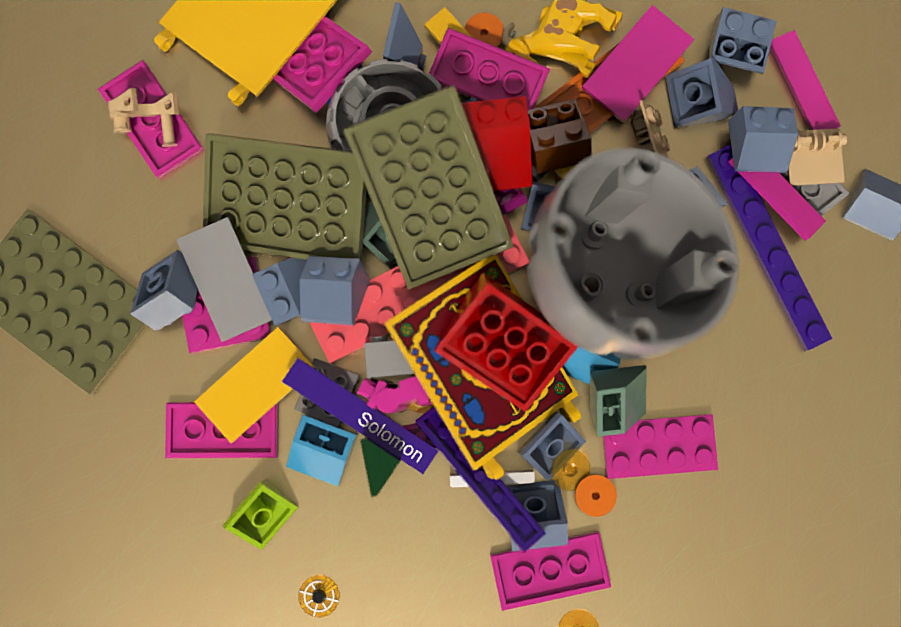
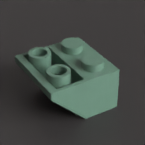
M646 365L590 371V417L597 437L624 434L646 414Z

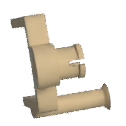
M130 88L114 100L108 101L109 116L113 120L114 133L131 132V118L161 115L164 140L162 147L178 146L175 143L172 115H179L176 92L170 93L153 104H138L136 88Z

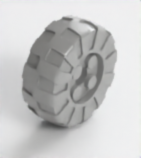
M379 59L369 62V65L360 69H354L342 80V84L333 93L328 106L326 130L330 148L352 151L343 131L344 128L443 89L442 85L434 76L418 69V65L404 60L392 62L387 59Z

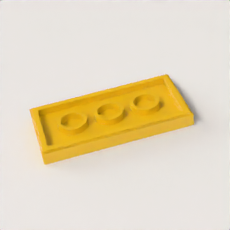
M277 327L194 402L230 443H234L293 390L284 384L282 380L297 358L313 368L315 366L280 327Z

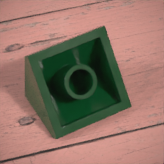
M363 438L360 442L371 497L379 494L401 460L370 439Z

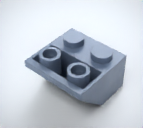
M723 7L715 19L709 43V58H715L717 63L763 74L777 21Z

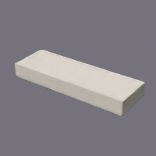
M532 469L504 471V475L500 479L505 484L535 482V475ZM450 474V486L468 487L458 474Z

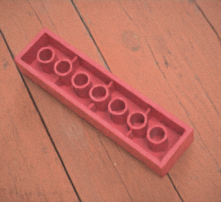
M504 214L502 217L513 247L496 255L507 274L511 275L527 267L529 259L506 214ZM475 263L410 290L406 286L399 266L371 279L354 325L309 322L329 363L334 364L364 349V343H370V337L390 336L391 334L384 322Z

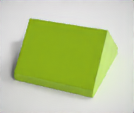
M265 479L258 483L222 526L224 529L262 550L298 507Z

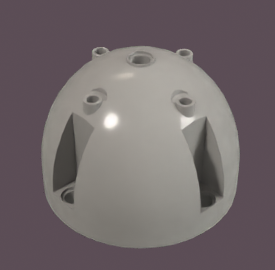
M630 148L612 149L593 155L581 162L548 195L533 222L529 236V244L534 255L528 263L527 272L531 291L539 309L559 334L579 348L593 354L612 352L621 359L633 360L660 356L676 350L710 331L726 313L736 290L739 267L738 251L732 227L720 203L706 185L692 172L677 162L654 152Z

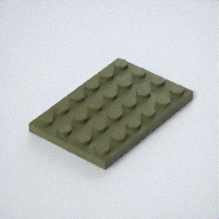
M454 85L343 129L408 290L513 247Z
M213 133L206 134L203 228L229 217L245 251L307 260L309 256L354 258L360 259L362 262L367 187L352 151Z
M27 208L0 243V327L88 394L93 395L146 326L145 323L130 314L137 289L35 212Z

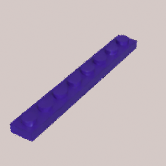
M731 145L708 155L706 159L804 351H809L833 338L758 192L728 162L733 158Z

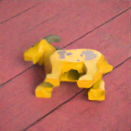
M553 0L550 7L545 6L540 15L541 24L534 32L513 39L516 31L513 30L515 24L513 22L509 23L502 32L504 50L537 64L538 62L530 57L531 54L566 62L578 68L580 73L589 79L596 67V64L590 62V59L593 60L599 53L600 45L579 38L583 26L597 21L601 23L604 30L610 32L612 29L615 31L623 17V13L606 8L601 3H589L586 0Z

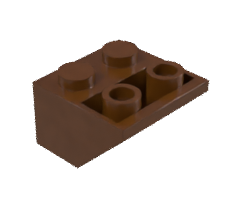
M576 99L528 110L531 157L537 174L578 165L592 156L591 135Z

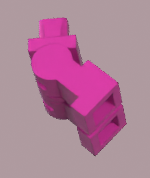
M416 376L399 381V388H396L397 384L391 381H377L364 378L357 391L358 394L369 399L367 406L379 409L384 413H402L409 408L410 404L417 402L418 405L422 406L433 405Z

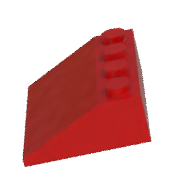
M526 96L461 103L493 192L532 187L530 121Z
M483 272L464 297L435 346L434 351L526 412L576 351L578 346L559 334L541 312Z

